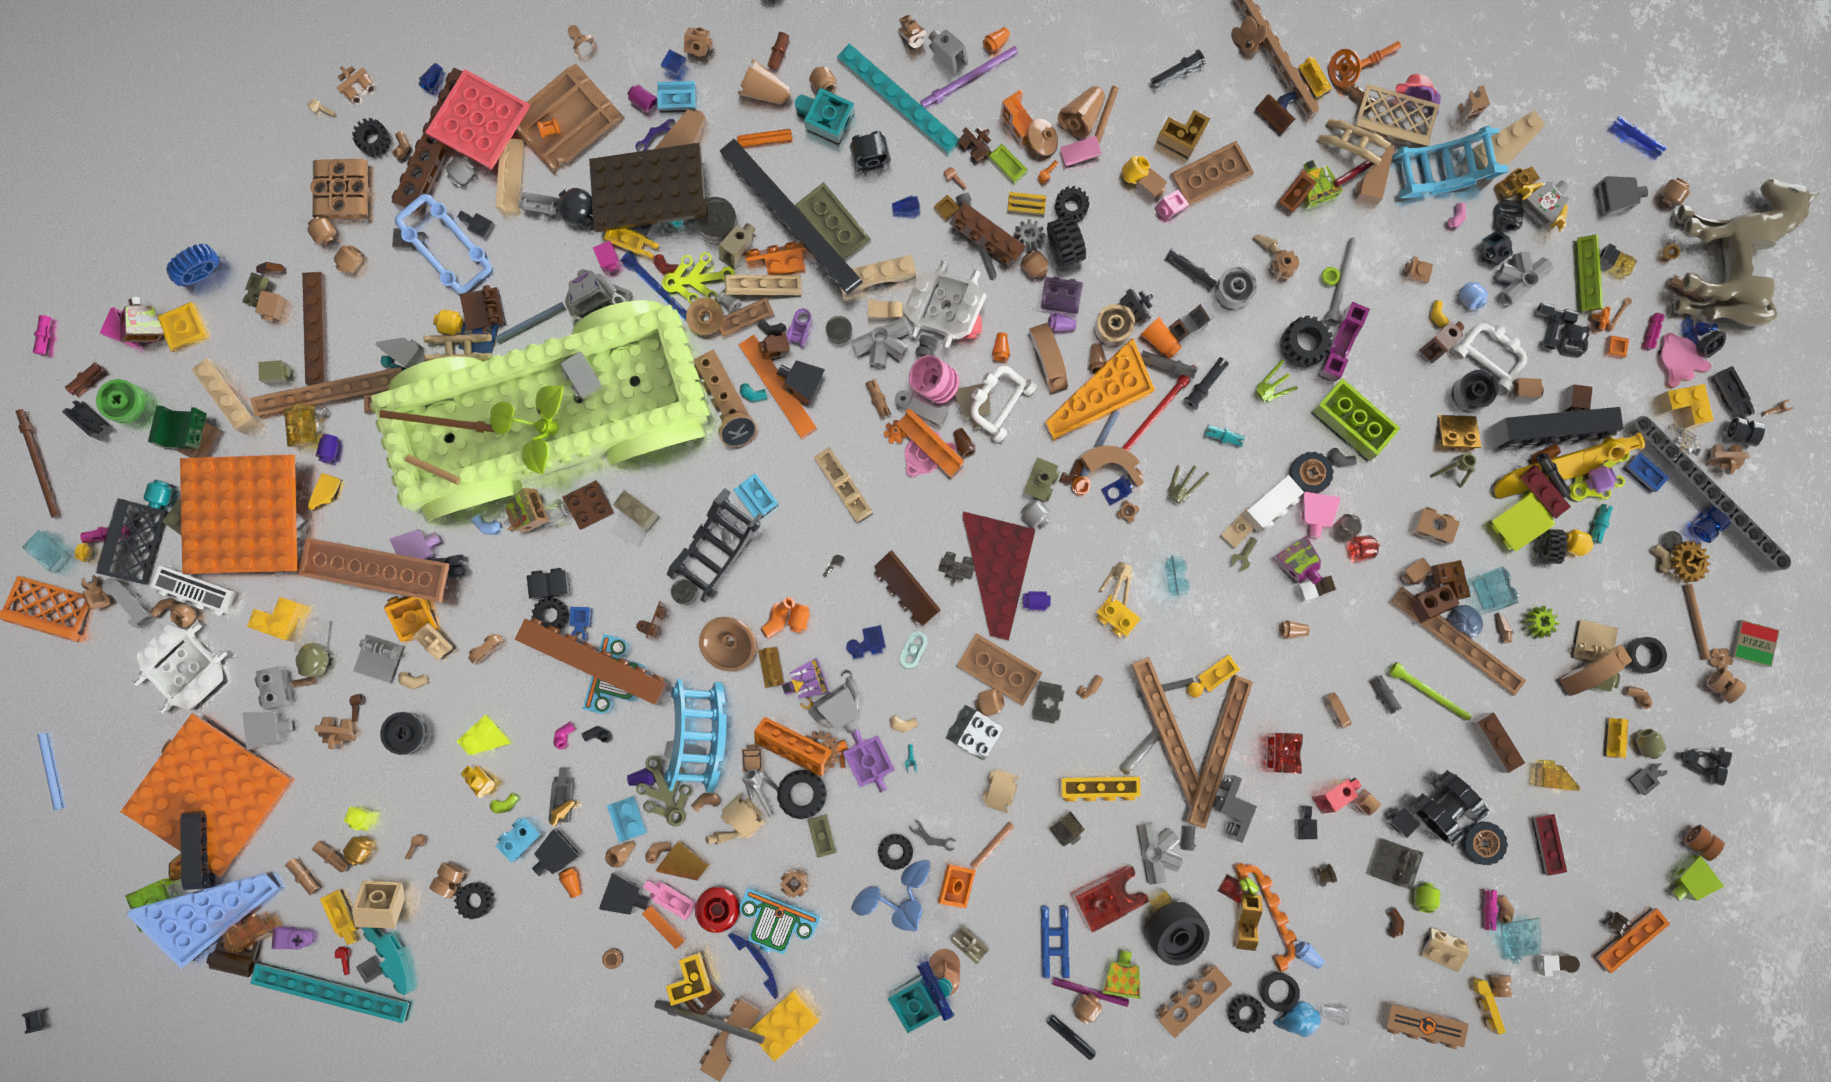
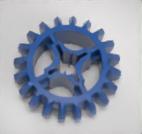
M195 244L182 250L174 258H171V262L167 264L166 271L170 280L177 284V286H191L214 272L213 270L217 268L219 260L217 253L208 244Z

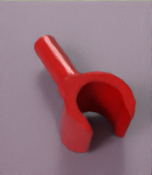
M338 947L335 950V958L341 959L344 975H349L347 965L349 949Z

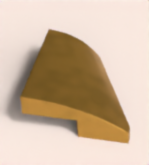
M677 841L656 871L698 880L710 864L696 853H693L680 841Z

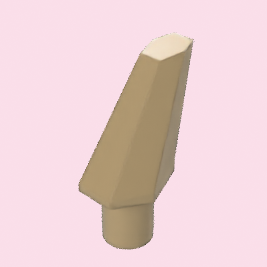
M1260 234L1253 236L1256 242L1266 250H1271L1274 255H1276V252L1281 251L1277 246L1278 240Z
M714 832L713 835L706 836L705 841L707 844L715 843L717 845L738 836L735 832Z

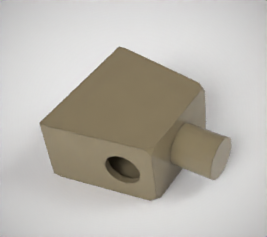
M746 223L743 228L736 225L719 244V260L735 270L745 256V253L752 246V234L756 230L754 226L750 223Z
M984 383L958 388L954 395L963 421L972 420L974 430L983 427L975 422L971 416L970 410L974 402L971 395L975 389L979 388L981 390ZM990 391L987 394L986 401L978 408V413L981 417L990 416Z

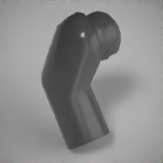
M1332 448L1329 451L1330 459L1339 467L1357 464L1355 455L1345 457L1338 448Z

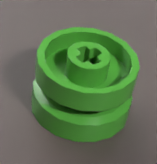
M114 379L103 384L98 390L96 405L99 412L107 419L119 424L131 425L142 420L147 414L149 400L145 391L139 386L126 380Z

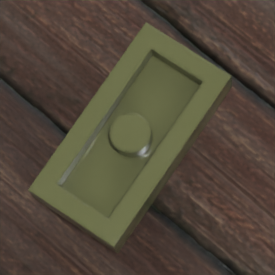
M827 815L807 819L817 858L836 853Z

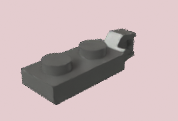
M559 767V776L554 777L552 782L548 821L552 817L550 812L572 798L573 783L572 778H568L569 767ZM570 810L558 822H569Z

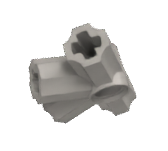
M1524 251L1512 256L1514 267L1503 263L1498 271L1497 280L1510 284L1500 293L1505 303L1512 305L1554 269L1549 259L1542 257L1533 265L1530 252ZM1524 278H1527L1530 284H1527Z
M902 317L882 327H876L873 331L851 340L857 356L870 351L869 365L886 366L887 352L899 360L907 350L908 346L897 338L909 334V330ZM878 333H882L885 335V339L878 341L875 336Z
M1156 823L1140 825L1138 828L1143 849L1142 857L1145 860L1149 885L1167 882L1164 867L1178 872L1183 861L1182 855L1169 851L1180 840L1170 828H1167L1158 836ZM1152 848L1156 851L1154 859L1149 857V850Z

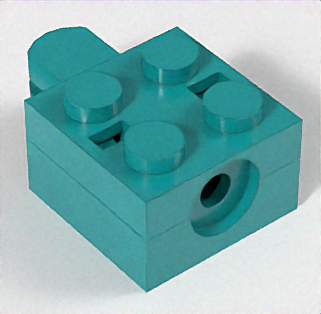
M822 88L819 89L815 99L803 94L795 99L796 111L806 116L804 120L805 129L834 142H840L855 111L853 102Z
M924 974L893 991L887 999L906 1032L909 1033L943 1013L946 1007L942 1000L949 997L953 991V986L946 978H941L931 983L928 976Z

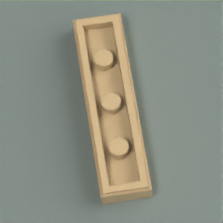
M725 274V295H801L802 293L801 275Z

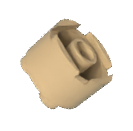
M1117 304L1107 305L1101 310L1096 319L1095 333L1099 340L1107 346L1121 345L1131 336L1135 326V317L1126 306ZM1112 322L1113 324H1118V327L1112 326Z
M996 769L995 772L991 771L988 780L991 784L989 791L985 790L982 800L986 803V807L1009 813L1010 810L1006 808L1007 805L1012 806L1018 786L1014 782L1015 779L1019 780L1020 776Z
M741 793L722 809L723 814L720 817L727 825L731 824L735 828V834L740 839H743L744 837L750 838L766 822V819H761L762 812L750 799H742L743 794Z

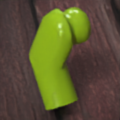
M511 792L505 801L493 800L489 807L493 813H506L511 810L519 797Z
M1244 878V880L1239 882L1243 891L1247 890L1248 894H1257L1259 888L1250 878Z

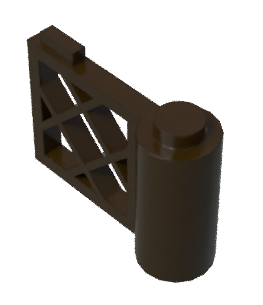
M247 914L240 920L242 924L234 929L230 928L229 932H225L220 936L215 950L210 952L207 957L206 963L209 964V969L249 978L255 967V957L267 918ZM253 920L260 921L258 930L251 934L247 924ZM244 927L248 936L239 941L234 932ZM231 934L235 944L229 948L223 947L224 938ZM248 939L253 943L251 953L244 951L241 943Z

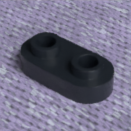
M1715 330L1698 342L1696 346L1698 356L1710 358L1721 350L1726 342V333Z

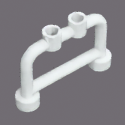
M1487 323L1476 324L1461 344L1454 345L1451 353L1459 359H1464L1467 354L1472 356L1501 378L1498 382L1499 390L1509 394L1514 388L1513 381L1527 363L1526 353L1519 347L1521 341L1514 336L1509 339L1503 335L1506 330L1500 325L1493 327ZM1480 331L1488 332L1492 339L1501 342L1508 351L1518 355L1519 362L1509 375L1470 346V343Z
M1007 366L997 367L992 374L987 372L982 378L983 388L981 390L979 388L975 389L971 395L974 399L970 410L972 418L989 431L991 439L997 443L1001 442L1007 434V431L1001 427V424L1021 393L1023 392L1029 396L1037 387L1033 380L1028 379L1026 381ZM1005 373L1017 382L1018 385L994 423L991 424L979 415L978 408L986 401L990 389L997 384L999 375Z

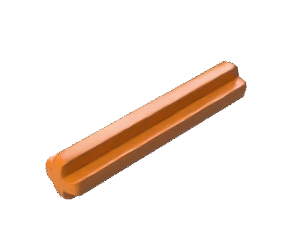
M791 129L738 135L737 142L741 146L791 140L792 132Z

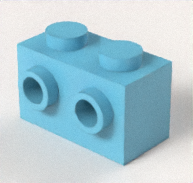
M528 817L517 819L512 824L513 829L509 833L504 832L497 839L499 843L495 846L511 863L516 862L543 835L541 830Z

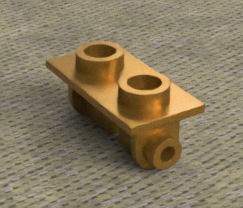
M777 647L758 650L765 688L784 684Z

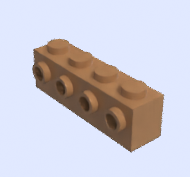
M714 349L693 359L698 376L702 375L704 382H702L704 389L707 393L711 392L714 397L710 399L715 409L719 408L722 412V415L719 416L720 419L723 421L724 418L738 412L747 415L748 412Z

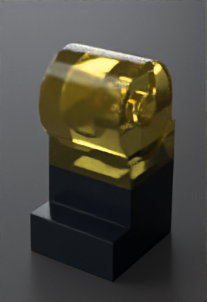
M1611 243L1606 245L1600 253L1601 266L1624 276H1630L1637 263L1633 256L1617 250L1616 246Z

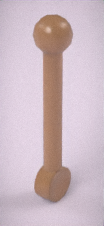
M1630 298L1623 300V306L1612 323L1608 324V330L1612 331L1615 329V324L1621 314L1632 303Z

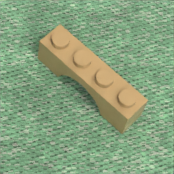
M912 255L852 268L863 282L852 293L860 292L878 283H899L916 279ZM841 288L842 294H843V295H847V294L844 292V290Z

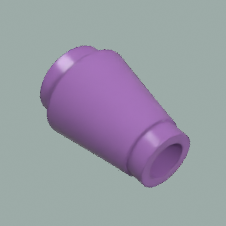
M1055 313L1049 315L1048 325L1052 331H1075L1077 320Z

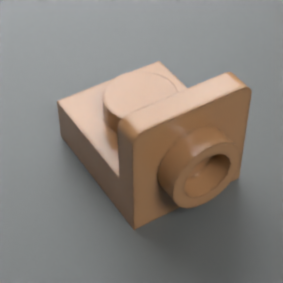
M1413 256L1405 264V278L1427 284L1430 280L1433 264L1420 261L1417 256Z

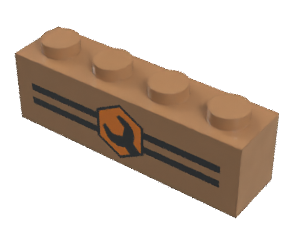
M1386 1002L1382 1026L1387 1028L1389 1033L1399 1035V1032L1407 1033L1406 1037L1416 1040L1419 1037L1426 1038V1042L1438 1044V1041L1443 1042L1446 1047L1457 1049V1046L1464 1048L1469 1026L1468 1023L1461 1020Z

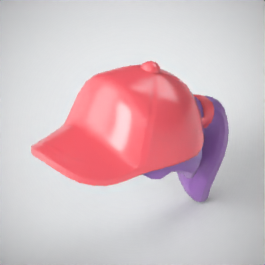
M1412 74L1405 83L1397 84L1395 88L1397 93L1440 104L1441 101L1440 92L1433 87L1431 80L1424 75Z

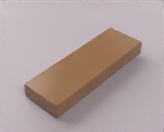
M767 297L725 315L719 328L722 337H728L759 323L763 319L766 320L775 316Z

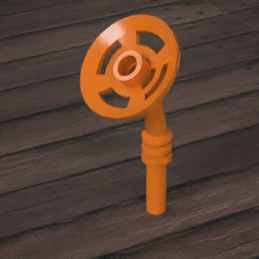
M1397 41L1380 51L1376 50V52L1369 54L1367 58L1362 60L1351 49L1337 51L1329 63V76L1332 82L1339 87L1353 85L1359 78L1361 68L1370 64L1374 65L1379 60H1383V57L1401 48V43ZM1342 55H1345V57H1343V58L1338 62V64H1336V63H1337V60H1338ZM1351 55L1356 59V62L1351 59ZM1339 70L1340 75L1343 77L1342 81L1338 79L1335 71Z

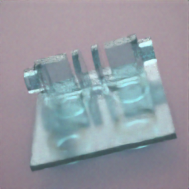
M1171 555V558H1167L1168 562H1166L1167 572H1174L1168 574V576L1174 575L1173 579H1168L1169 582L1175 581L1174 583H1169L1170 593L1173 596H1180V594L1188 595L1190 584L1185 576L1187 563L1183 560V557Z
M1540 918L1501 923L1503 959H1510L1512 963L1518 964L1522 960V956L1541 953Z

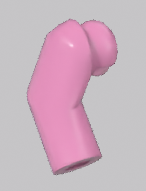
M1465 203L1456 204V215L1453 218L1450 217L1447 221L1450 228H1457L1466 220Z

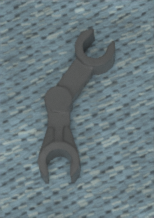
M914 820L919 824L917 830H913L909 825L910 831L922 837L927 845L942 846L948 851L954 850V848L946 846L948 841L956 842L953 838L943 840L929 836L918 820Z

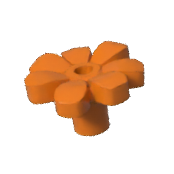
M1606 306L1603 308L1601 314H1592L1591 320L1599 321L1600 330H1604L1610 322L1608 318L1610 317L1611 307Z
M894 420L893 425L887 423L885 426L887 430L884 431V437H889L888 442L891 444L895 440L898 444H901L903 442L902 437L907 438V435L896 426L899 420Z

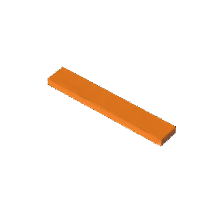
M753 334L738 345L802 439L817 429L799 400L783 389L784 378L776 375L778 369L771 359L763 358L762 353L758 349L759 341Z

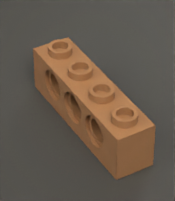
M1214 964L1205 966L1200 972L1202 975L1197 979L1193 978L1189 981L1184 992H1178L1172 998L1173 1002L1168 1007L1165 1005L1158 1011L1156 1018L1174 1038L1232 985L1228 978ZM1205 981H1211L1212 984L1208 991H1204L1202 988ZM1197 995L1196 1003L1189 1004V996ZM1177 1008H1182V1016L1175 1018L1174 1011Z

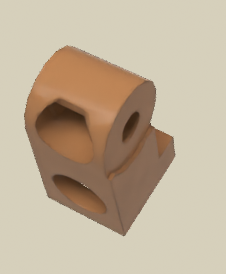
M1363 789L1358 794V797L1350 802L1365 816L1372 815L1381 806V803L1366 789Z

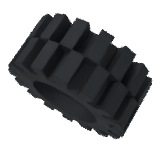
M366 118L362 119L363 123L357 122L359 126H354L355 132H352L354 137L352 139L363 153L376 155V152L382 153V148L384 150L387 149L385 144L389 145L388 139H390V135L382 123L376 119L374 121L372 118H369V121ZM371 130L376 131L378 134L377 139L372 143L365 142V134Z
M1068 186L1065 190L1062 189L1055 201L1057 216L1060 215V218L1071 215L1078 221L1082 217L1084 218L1090 204L1086 192H1082L1080 187L1076 189L1075 186H1072V188ZM1069 198H1075L1079 202V208L1075 211H1070L1065 207V201Z
M1548 529L1542 534L1540 555H1542L1543 563L1562 564L1564 562L1565 552L1567 551L1566 545L1568 544L1566 541L1567 535H1565L1564 530Z
M545 597L538 600L537 604H534L535 608L532 609L533 616L531 618L542 621V626L546 628L549 625L557 629L565 627L563 625L567 624L569 614L563 602L553 597ZM549 607L557 611V618L553 622H546L543 618V612Z
M891 834L885 837L879 844V860L885 867L891 870L905 868L913 857V848L910 841L905 836L899 834ZM898 844L902 847L903 855L900 859L894 860L889 857L888 849L891 845Z
M470 883L459 889L460 891L456 893L455 896L457 897L454 899V902H456L455 909L459 910L457 912L459 915L462 914L463 918L472 920L480 918L490 911L489 908L493 904L491 903L493 896L490 895L492 892L487 889L486 885ZM471 893L480 896L481 903L478 908L473 909L467 905V897Z
M1241 995V997H1236L1234 1002L1231 1001V1007H1228V1017L1236 1029L1245 1033H1254L1256 1029L1261 1028V1024L1265 1022L1266 1014L1264 1013L1265 1008L1260 1001L1250 995ZM1245 1006L1251 1007L1254 1011L1253 1018L1247 1022L1242 1021L1239 1016L1240 1010Z

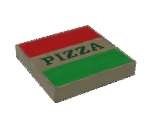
M1739 620L1731 657L1765 667H1772L1780 630Z

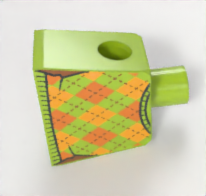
M1120 950L1119 961H1109L1101 986L1102 993L1140 999L1139 965L1131 963V951Z

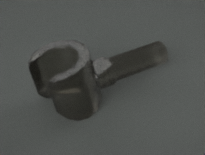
M839 554L833 556L831 563L822 575L826 577L835 565L841 567L845 558Z

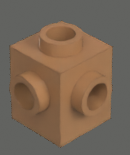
M688 27L684 34L683 52L691 53L697 57L706 56L708 50L712 49L713 39L710 38V31L701 27Z
M1285 249L1276 252V255L1270 262L1275 279L1292 277L1297 271L1299 259L1297 255L1295 256L1294 251L1287 252Z
M794 869L792 872L787 870L781 877L783 880L780 884L782 887L781 891L787 897L792 896L795 898L797 895L801 897L808 890L806 887L809 883L806 880L808 876L800 869L798 871ZM793 879L798 880L799 884L797 886L791 884Z

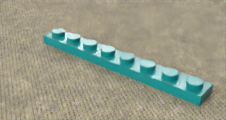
M850 43L837 56V59L947 155L959 143V137Z
M259 963L255 964L250 982L253 985L399 1023L405 1022L410 1004L398 999Z

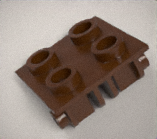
M484 285L482 290L460 294L466 330L504 323L497 287L490 288V285Z
M597 480L562 496L580 530L614 513Z
M661 601L657 605L651 623L641 620L636 625L637 630L647 634L646 638L652 641L654 637L657 638L661 628L658 626L659 622L665 618L667 613L666 604Z

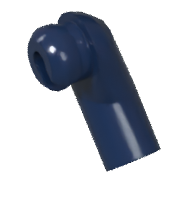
M1295 91L1284 94L1277 99V102L1286 109L1288 103L1297 100V94Z

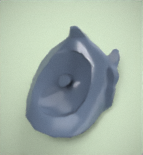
M1457 605L1453 608L1452 617H1447L1456 630L1465 632L1472 638L1477 637L1482 631V617L1471 606Z

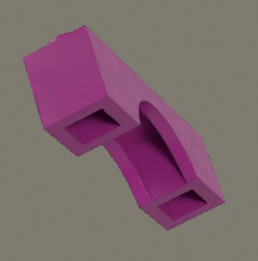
M1352 302L1347 307L1333 339V344L1330 346L1331 350L1327 353L1319 375L1335 382L1342 377L1349 361V353L1370 311L1369 308Z

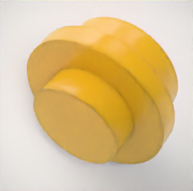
M88 543L78 544L75 548V558L81 562H86L90 559L93 552Z

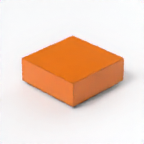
M1613 335L1608 336L1605 355L1620 358L1627 357L1629 339Z

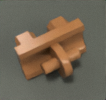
M910 15L900 18L901 28L898 29L899 34L907 40L911 47H920L923 43V36L927 35L925 29L915 19L912 20Z
M343 66L340 67L343 73L338 76V79L340 81L346 77L348 79L336 88L350 100L358 94L352 87L357 81L364 89L372 84L367 76V71L363 67L352 76L350 74L355 71L353 66L347 70Z
M1715 444L1710 449L1711 456L1707 463L1708 466H1719L1720 469H1725L1726 474L1732 475L1735 469H1740L1743 466L1745 459H1749L1750 455L1749 452L1743 451L1741 445H1732L1728 449L1729 452H1725L1722 444Z
M323 717L320 725H315L314 731L318 732L319 737H323L322 743H328V749L334 750L336 744H343V740L354 741L353 723L350 719H341L339 727H333L335 720L331 717Z

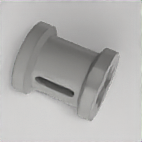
M725 289L716 297V301L721 302L729 313L733 312L741 303L739 298L736 299L733 295H725Z

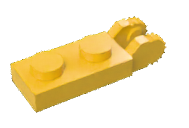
M626 228L606 231L603 238L605 242L611 241L612 245L637 255L640 254L653 260L654 255L649 251L643 250V244L653 249H658L659 246L656 242Z
M1474 979L1472 983L1473 989L1476 993L1480 994L1481 1000H1479V1004L1483 1012H1486L1488 1018L1486 1019V1024L1489 1030L1498 1035L1506 1033L1490 986H1488L1486 980Z

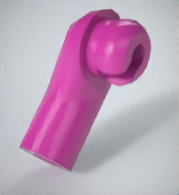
M571 721L555 731L553 744L557 749L565 747L567 734L575 730Z

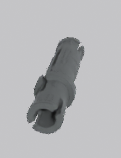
M1144 350L1141 357L1144 363L1172 371L1175 375L1181 374L1192 379L1196 376L1195 373H1197L1198 367L1184 364L1181 360H1171Z

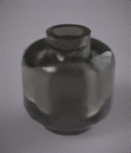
M1343 514L1333 525L1334 536L1342 542L1353 541L1362 530L1359 517L1354 514Z

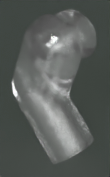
M324 406L313 408L309 417L313 434L322 433L319 420L321 416L324 417L327 414Z

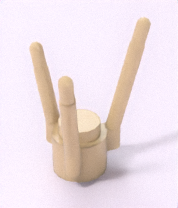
M1118 562L1117 567L1113 566L1111 573L1100 587L1099 592L1104 590L1115 574L1118 582L1111 602L1115 601L1122 581H1126L1123 605L1127 606L1130 581L1133 575L1131 573L1132 566Z

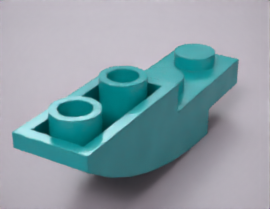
M362 927L365 939L374 944L376 947L375 951L381 958H385L379 964L382 968V974L386 978L391 979L397 993H402L403 996L412 991L410 969L405 954L393 933L389 932L383 935L379 928Z

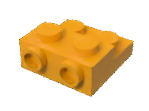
M394 596L388 599V603L384 606V610L400 642L413 638V635L427 622L434 629L437 628L426 599L411 596L398 598V596Z

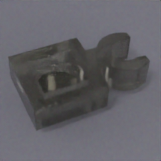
M394 228L392 247L394 249H413L412 243L403 240L401 236L402 231L399 228ZM425 232L417 233L419 240L421 237H427Z

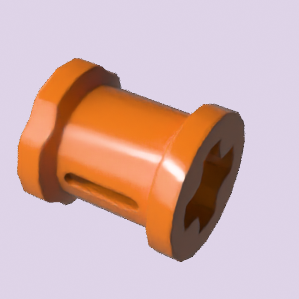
M556 117L543 123L537 122L542 139L546 135L561 133Z

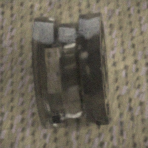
M834 316L826 324V335L836 345L845 344L852 336V325L846 317Z

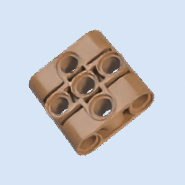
M319 159L313 161V181L310 184L313 218L317 216L328 219H362L368 217L370 188L368 186L367 160ZM340 168H344L342 173L337 174ZM362 185V189L356 192V188ZM324 186V190L318 193V190ZM340 186H344L341 192H337ZM343 204V208L337 211V207Z

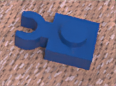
M570 606L569 626H575L571 633L572 636L576 637V634L581 632L582 640L587 639L584 627H590V607Z

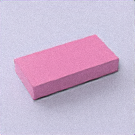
M1096 135L1060 147L1066 167L1102 155Z

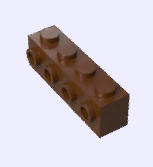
M966 202L960 206L949 222L956 230L963 233L1008 267L1012 266L1026 247Z

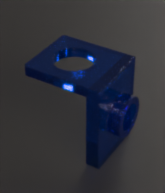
M1123 475L1117 481L1102 488L1101 491L1109 506L1129 496L1133 492V487L1130 481L1125 479ZM1110 488L1118 489L1119 496L1117 498L1109 497L1108 490Z

